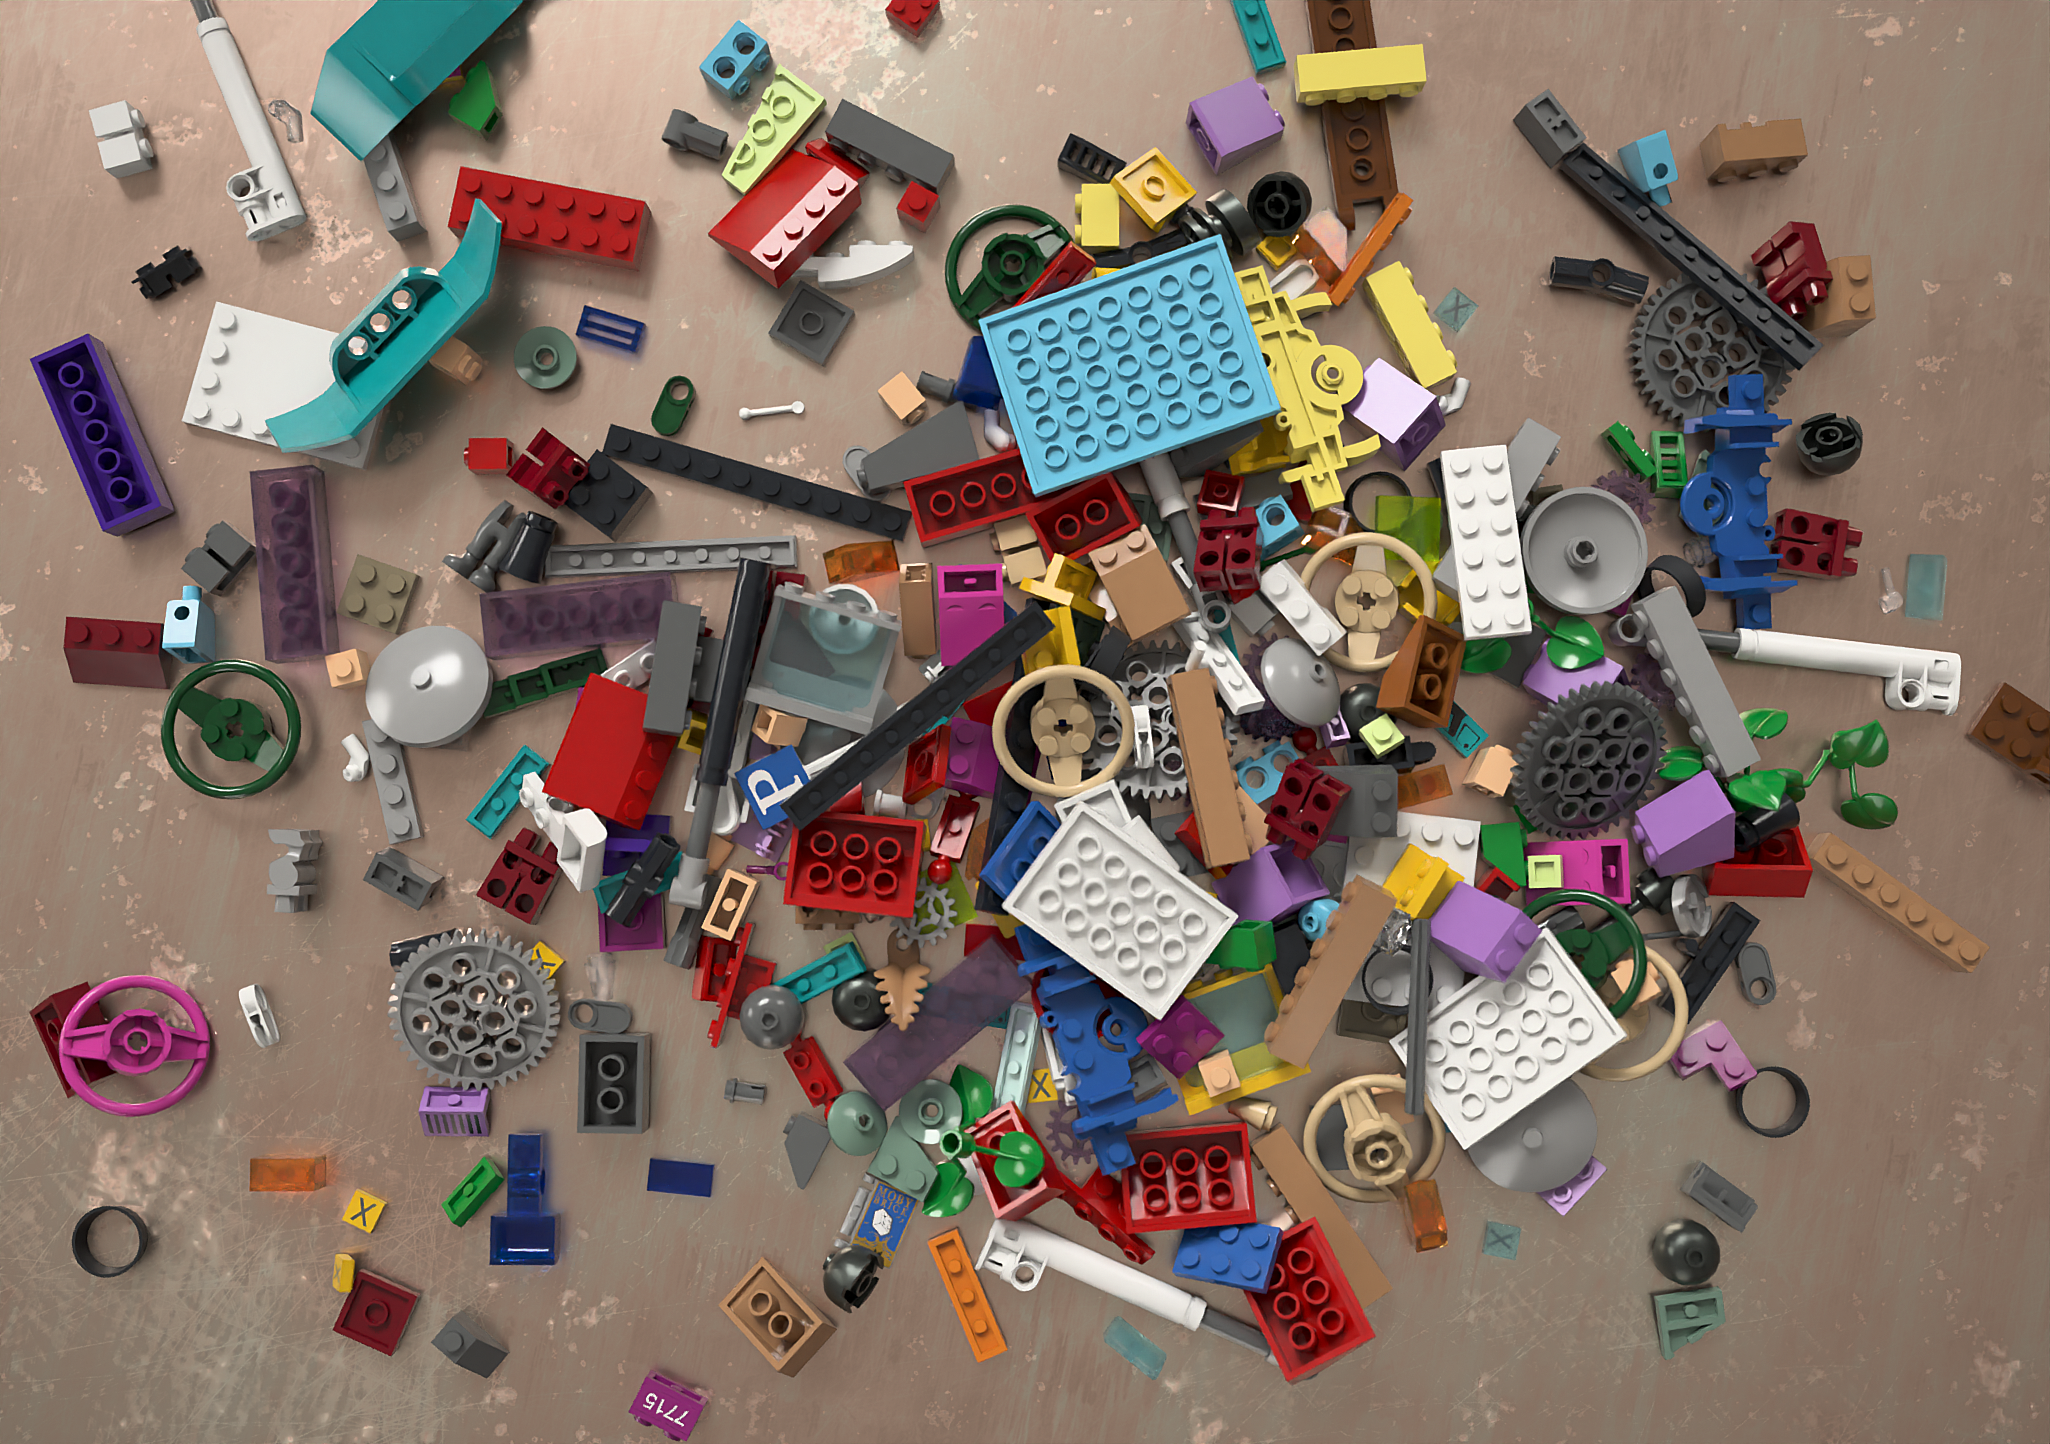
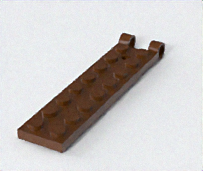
M1305 0L1313 54L1377 48L1370 0ZM1358 97L1354 101L1347 103L1337 102V99L1324 100V103L1320 104L1336 209V226L1339 233L1355 231L1356 221L1353 203L1382 200L1383 214L1396 194L1399 193L1385 98L1370 100L1368 97ZM1363 165L1367 168L1368 173L1361 176L1356 172V168Z

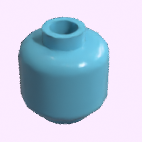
M1324 898L1311 901L1301 907L1297 922L1308 940L1315 942L1316 939L1322 938L1327 929L1326 921L1333 910L1337 911L1339 903L1332 899Z

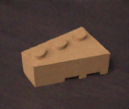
M1801 118L1766 121L1765 125L1752 127L1751 122H1743L1740 124L1741 129L1727 130L1726 124H1717L1700 143L1706 180L1717 178L1718 182L1730 181L1735 179L1737 175L1748 173L1749 177L1763 175L1769 169L1779 168L1780 172L1793 170L1808 156Z

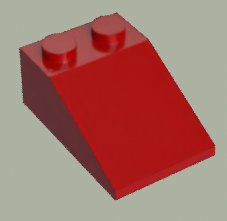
M1010 1100L977 1121L974 1126L964 1132L973 1136L977 1146L999 1151L1002 1136L1012 1131L1030 1135L1041 1147L1045 1161L1043 1171L1027 1185L1017 1188L1005 1186L997 1178L994 1166L998 1156L975 1151L971 1155L996 1219L1018 1221L1067 1190L1054 1160L1016 1103Z

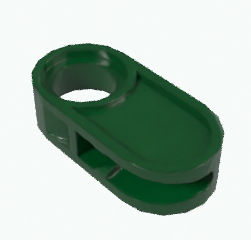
M673 376L667 381L652 413V426L662 436L671 437L679 433L695 400V387L685 376ZM677 384H685L689 389L688 395L682 400L672 397V389Z

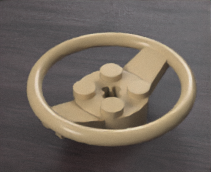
M1361 532L1349 534L1335 539L1321 548L1307 563L1300 578L1305 582L1304 586L1309 592L1316 573L1329 558L1342 550L1357 546L1352 572L1340 583L1335 596L1336 612L1341 623L1347 626L1349 657L1336 652L1330 647L1322 654L1330 663L1350 671L1377 672L1386 670L1398 651L1375 659L1382 629L1386 628L1396 615L1399 605V593L1393 580L1387 576L1384 548L1400 555L1415 570L1424 592L1423 615L1434 620L1437 613L1435 582L1432 580V574L1423 559L1402 541L1380 533ZM1364 592H1369L1370 597L1376 599V604H1371L1370 608H1364L1363 603L1358 601V597H1363Z
M1070 664L1047 666L1024 676L1007 691L999 703L994 716L992 739L1001 765L1017 783L1041 795L1059 798L1072 797L1112 780L1119 773L1132 751L1135 738V721L1131 706L1123 692L1104 675L1085 667ZM1074 679L1089 682L1103 690L1116 705L1122 722V738L1115 757L1100 773L1082 782V753L1090 748L1096 725L1091 704L1078 695ZM1044 681L1043 698L1031 709L1030 726L1034 742L1039 747L1040 752L1049 758L1054 784L1037 780L1025 773L1011 757L1005 738L1007 718L1014 703L1027 690ZM1066 719L1068 725L1059 727L1057 726L1059 725L1058 720Z
M1646 946L1647 962L1651 961L1658 974L1659 972L1662 974L1674 998L1675 1019L1668 1040L1660 1051L1649 1060L1629 1068L1610 1069L1595 1065L1611 1050L1609 1049L1579 1070L1582 1074L1609 1082L1636 1080L1661 1068L1679 1048L1688 1024V1000L1685 988L1670 963ZM1629 949L1626 953L1633 955V949ZM1576 954L1572 957L1575 965L1585 960L1583 955L1579 957ZM1613 978L1606 979L1605 985L1596 991L1608 1009L1623 995ZM1648 1003L1636 1010L1630 1007L1622 1019H1617V1022L1628 1035L1618 1044L1624 1045L1634 1042L1646 1032L1650 1023V1006Z
M1383 1074L1364 1075L1349 1079L1329 1090L1312 1109L1305 1125L1303 1139L1306 1160L1328 1190L1351 1201L1360 1203L1395 1202L1399 1198L1413 1194L1412 1192L1421 1187L1433 1175L1441 1162L1446 1142L1444 1120L1425 1092L1424 1110L1431 1122L1433 1142L1429 1156L1423 1166L1408 1179L1406 1167L1409 1164L1410 1158L1412 1159V1151L1407 1133L1390 1114L1378 1111L1365 1090L1366 1088H1389L1405 1093L1406 1080ZM1338 1100H1341L1348 1125L1344 1132L1345 1140L1343 1146L1349 1170L1360 1181L1362 1178L1365 1181L1374 1182L1381 1190H1361L1347 1186L1330 1175L1320 1161L1316 1145L1317 1131L1326 1112ZM1382 1148V1151L1375 1153L1374 1149Z

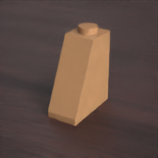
M932 563L901 564L899 592L904 656H912L914 659H925L932 654H936L937 646Z

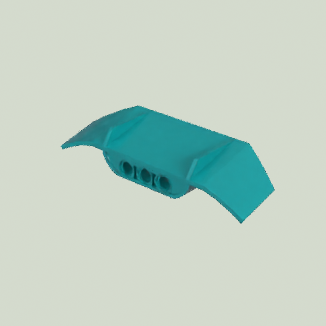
M378 0L326 50L310 114L356 158L362 161L416 105L434 91L524 0Z
M475 198L471 218L463 240L453 258L439 272L432 268L421 266L409 267L399 271L334 339L329 351V361L336 381L322 395L311 402L285 414L265 420L268 430L282 453L330 446L355 438L486 301L495 275L502 222L481 199ZM404 290L409 293L407 300L403 303L392 301V297L397 291ZM381 313L387 316V320L383 325L374 326L370 323L372 316ZM359 336L365 339V343L361 348L354 349L348 346L349 341L353 337Z

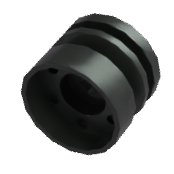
M1221 189L1206 200L1205 206L1208 215L1200 208H1194L1191 212L1192 217L1184 215L1178 222L1188 245L1221 234L1231 264L1234 260L1231 249L1238 255L1243 256L1258 246L1261 241L1258 230L1250 215L1240 201L1227 189Z

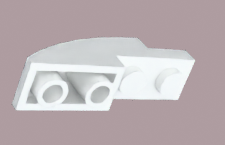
M868 240L859 241L857 245H850V257H845L844 254L836 252L827 253L826 257H813L812 254L791 277H818L820 290L840 289L870 283L886 277L914 260L913 245H907L904 241H891L889 245H876V242Z

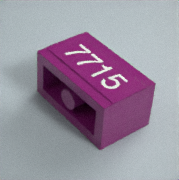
M651 1370L646 1376L629 1413L635 1415L634 1419L642 1425L651 1427L653 1424L663 1429V1434L674 1441H680L681 1439L687 1441L708 1398Z

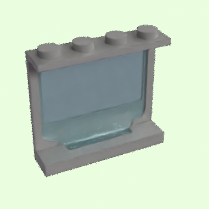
M785 582L784 586L778 584L744 700L867 735L871 730L902 621L897 620V614L886 610H879L878 614L865 610L866 605L856 601L848 600L847 604L834 601L835 596L829 593L817 591L816 595L803 592L804 587L795 583Z

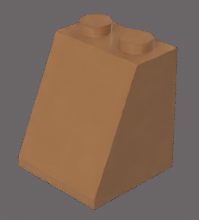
M1870 255L1837 257L1826 261V270L1831 271L1833 280L1825 285L1829 298L1818 305H1807L1805 302L1804 305L1808 315L1797 323L1815 338L1850 336L1876 319Z

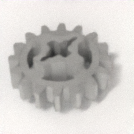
M921 878L918 891L926 892L921 900L916 901L915 907H922L929 898L927 911L931 913L930 919L924 918L916 927L918 914L914 912L909 929L904 925L902 917H895L896 920L889 923L890 927L898 926L900 928L896 934L897 938L905 934L908 936L906 944L911 945L914 939L918 940L919 948L924 947L925 940H929L933 946L937 945L936 936L938 935L946 939L948 936L944 929L946 927H955L949 921V918L957 916V912L950 910L949 907L956 902L955 899L947 900L945 898L949 891L948 888L939 891L937 890L938 884L932 883L931 887L927 886L926 878ZM936 896L943 904L944 916L936 912L933 904ZM932 923L939 926L932 933L920 934L925 925Z

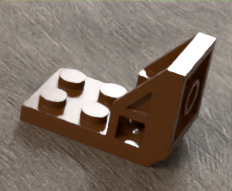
M2006 682L2000 683L1966 733V736L2045 789L2050 790V712Z

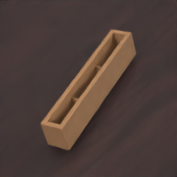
M1208 668L1172 674L1165 681L1206 870L1245 862L1250 859L1249 853L1253 852L1250 835L1244 833L1242 821L1246 820L1243 803L1237 801L1235 790L1239 788L1236 771L1231 770L1228 758L1232 757V751L1228 738L1224 739L1221 726L1225 725L1222 708L1217 707L1214 695L1218 694L1215 676H1210Z
M1818 833L1807 848L1812 868L1956 972L1972 973L1990 947L1833 833Z
M1359 875L1355 876L1353 882L1350 881L1346 884L1342 892L1341 904L1337 911L1333 910L1328 916L1326 931L1322 938L1316 939L1310 951L1311 958L1306 967L1302 966L1295 977L1296 985L1290 995L1286 994L1279 1007L1280 1014L1275 1023L1271 1022L1264 1033V1042L1270 1054L1302 1069L1306 1066L1398 901L1390 890Z
M1279 1122L1269 1132L1266 1131L1250 1142L1249 1146L1253 1150L1250 1153L1251 1160L1258 1170L1266 1169L1271 1177L1266 1182L1278 1198L1280 1195H1283L1289 1203L1284 1209L1296 1225L1300 1221L1302 1223L1314 1216L1317 1218L1362 1309L1391 1291L1393 1287L1285 1127Z

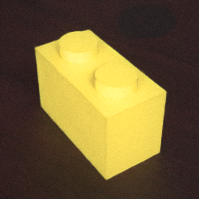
M1082 184L1081 194H1075V213H1081V225H1075V244H1081V249L1088 254L1119 249V193L1111 184Z

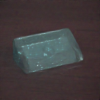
M1910 554L1905 617L1943 620L1947 558L1944 555Z
M1116 1316L1103 1332L1104 1341L1149 1378L1156 1380L1166 1361V1353L1123 1318Z

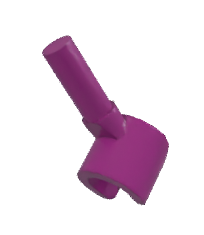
M778 862L775 866L747 865L746 872L774 875L776 879L784 881L786 877L778 876L777 868L780 865L788 866V863Z

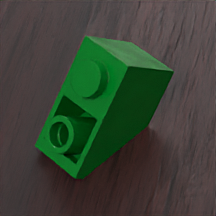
M480 60L476 67H472L469 70L465 79L466 84L461 92L456 93L452 97L447 113L455 123L487 141L502 118L503 113L493 73L487 64Z
M1520 822L1480 825L1479 844L1481 859L1490 867H1497L1520 887L1527 886L1526 880H1529L1528 861H1524L1523 848L1528 846L1526 829H1520Z
M1245 919L1230 927L1205 960V964L1219 965L1220 969L1243 967L1248 972L1264 970L1265 965L1277 959L1272 922Z

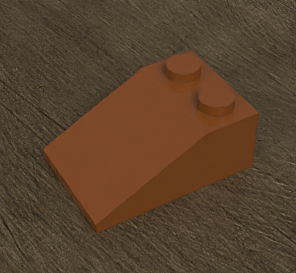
M1420 615L1383 676L1376 708L1418 728H1447L1466 646L1464 635L1426 615Z

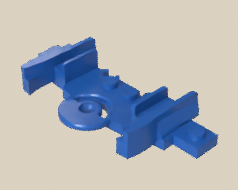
M1763 374L1728 376L1729 407L1717 408L1716 414L1685 420L1684 434L1695 433L1705 429H1716L1715 450L1707 456L1706 472L1694 476L1685 485L1681 494L1680 509L1685 523L1692 531L1699 535L1709 536L1710 551L1718 556L1721 578L1700 576L1705 591H1723V599H1736L1737 628L1768 629L1772 628L1771 593H1782L1793 586H1798L1797 580L1771 581V576H1764V573H1777V559L1783 558V554H1769V548L1764 544V541H1771L1775 537V529L1772 526H1763L1768 518L1767 484L1772 478L1763 477L1759 469L1762 463L1771 462V459L1766 455V448L1779 447V442H1773V433H1777L1788 425H1792V419H1778L1775 413H1764ZM1711 484L1715 485L1720 491L1711 488ZM1705 499H1708L1710 502L1708 510H1705L1703 505ZM1721 516L1715 524L1712 523V520Z
M1024 924L1014 928L1025 959V963L1017 967L1019 977L1048 968L1050 976L1041 979L1040 987L1036 989L1041 1006L1049 1010L1041 1014L1039 1023L1046 1029L1055 1026L1052 1037L1063 1064L1061 1076L1071 1074L1076 1078V1087L1067 1091V1094L1075 1097L1082 1117L1072 1123L1076 1139L1084 1140L1092 1137L1090 1142L1102 1175H1108L1136 1164L1125 1132L1137 1128L1138 1117L1166 1109L1179 1100L1177 1094L1172 1095L1171 1087L1161 1090L1153 1097L1136 1104L1132 1088H1135L1134 1082L1127 1084L1132 1077L1128 1060L1136 1057L1143 1050V1047L1136 1038L1148 1027V1021L1144 1012L1135 1002L1127 998L1110 997L1105 999L1099 985L1090 983L1096 977L1095 975L1091 976L1085 966L1028 925ZM1108 1008L1111 1015L1107 1016L1103 1021L1102 1034L1108 1043L1116 1046L1123 1045L1125 1050L1123 1052H1114L1107 1049L1098 1039L1096 1032L1097 1020L1102 1012ZM1113 1024H1117L1121 1029L1118 1036L1113 1035L1111 1032Z

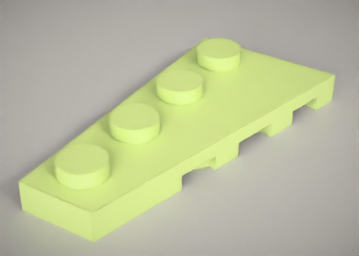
M778 64L774 72L775 78L770 87L766 88L761 97L763 101L757 113L752 115L747 124L749 128L743 140H739L722 173L724 180L744 196L777 164L827 105L824 97L780 64Z

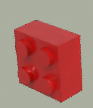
M891 0L885 9L886 16L918 38L939 10L940 1Z
M1206 469L1197 501V513L1209 515L1210 510L1222 509L1227 512L1228 518L1237 517L1245 489V477Z

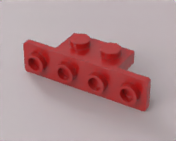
M746 922L745 928L739 927L734 945L739 946L736 959L730 958L725 973V976L730 977L727 990L721 989L716 1007L721 1008L718 1021L712 1020L707 1038L712 1039L710 1045L712 1048L717 1049L720 1046L728 1017L740 1020L742 1004L749 994L760 987L771 985L777 963L746 954L755 923Z
M1098 1166L1080 1188L1059 1171L1067 1191L1056 1198L1064 1200L1073 1208L1079 1218L1089 1221L1094 1225L1104 1239L1114 1242L1120 1247L1129 1260L1142 1265L1153 1257L1155 1251L1134 1233L1127 1234L1122 1185L1109 1174L1102 1175L1101 1169Z

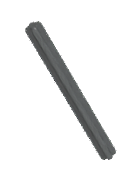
M1419 918L1412 921L1405 1089V1112L1409 1115H1422L1424 1113L1431 921Z

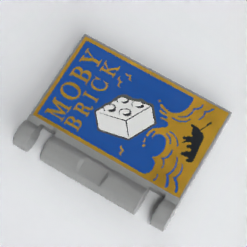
M865 1173L863 1180L874 1184V1188L870 1191L859 1186L840 1229L841 1233L852 1238L849 1243L837 1238L834 1245L841 1249L851 1245L864 1246L883 1257L884 1267L890 1269L919 1200L893 1185Z

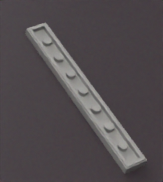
M796 535L555 545L550 546L547 555L545 578L738 571L740 557L776 564V569L798 568Z

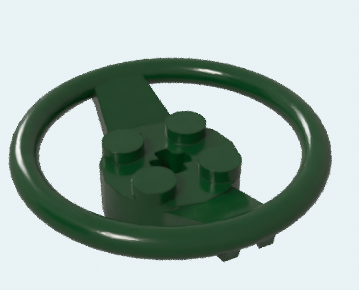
M1008 204L982 211L962 226L948 249L944 275L947 292L952 304L967 323L982 332L978 321L983 319L980 315L1003 298L1008 302L1020 299L1044 272V265L1062 248L1065 249L1071 241L1075 244L1073 238L1066 228L1054 217L1034 207ZM1005 217L1027 218L1044 226L1026 235L1023 234V236L1003 233L993 238L984 249L981 261L982 270L964 293L961 294L957 280L958 259L964 244L977 229L988 222ZM1008 261L1013 264L1019 262L1018 271H1007L1006 263Z
M220 660L194 670L173 690L165 705L161 720L162 747L166 759L175 774L190 788L206 796L218 799L246 798L271 787L289 769L300 745L301 716L292 692L272 671L250 661ZM226 672L245 673L264 681L277 693L286 710L288 737L285 747L272 733L270 714L261 705L244 699H221L195 686L208 677ZM178 709L202 728L201 738L215 756L230 762L250 761L269 772L254 782L235 787L214 785L197 777L182 761L176 747L174 725ZM242 724L243 726L240 728L244 731L242 736H234L235 726Z
M1584 889L1554 891L1537 898L1527 905L1522 911L1530 919L1544 909L1559 903L1584 902L1607 911L1618 920V922L1593 933H1589L1585 929H1570L1558 933L1555 938L1571 959L1576 954L1579 957L1584 956L1585 960L1581 962L1582 969H1580V972L1595 992L1607 982L1606 979L1610 974L1611 965L1629 949H1633L1634 966L1630 983L1622 997L1608 1009L1616 1020L1625 1014L1640 994L1647 972L1646 945L1643 935L1631 915L1620 904L1609 897Z

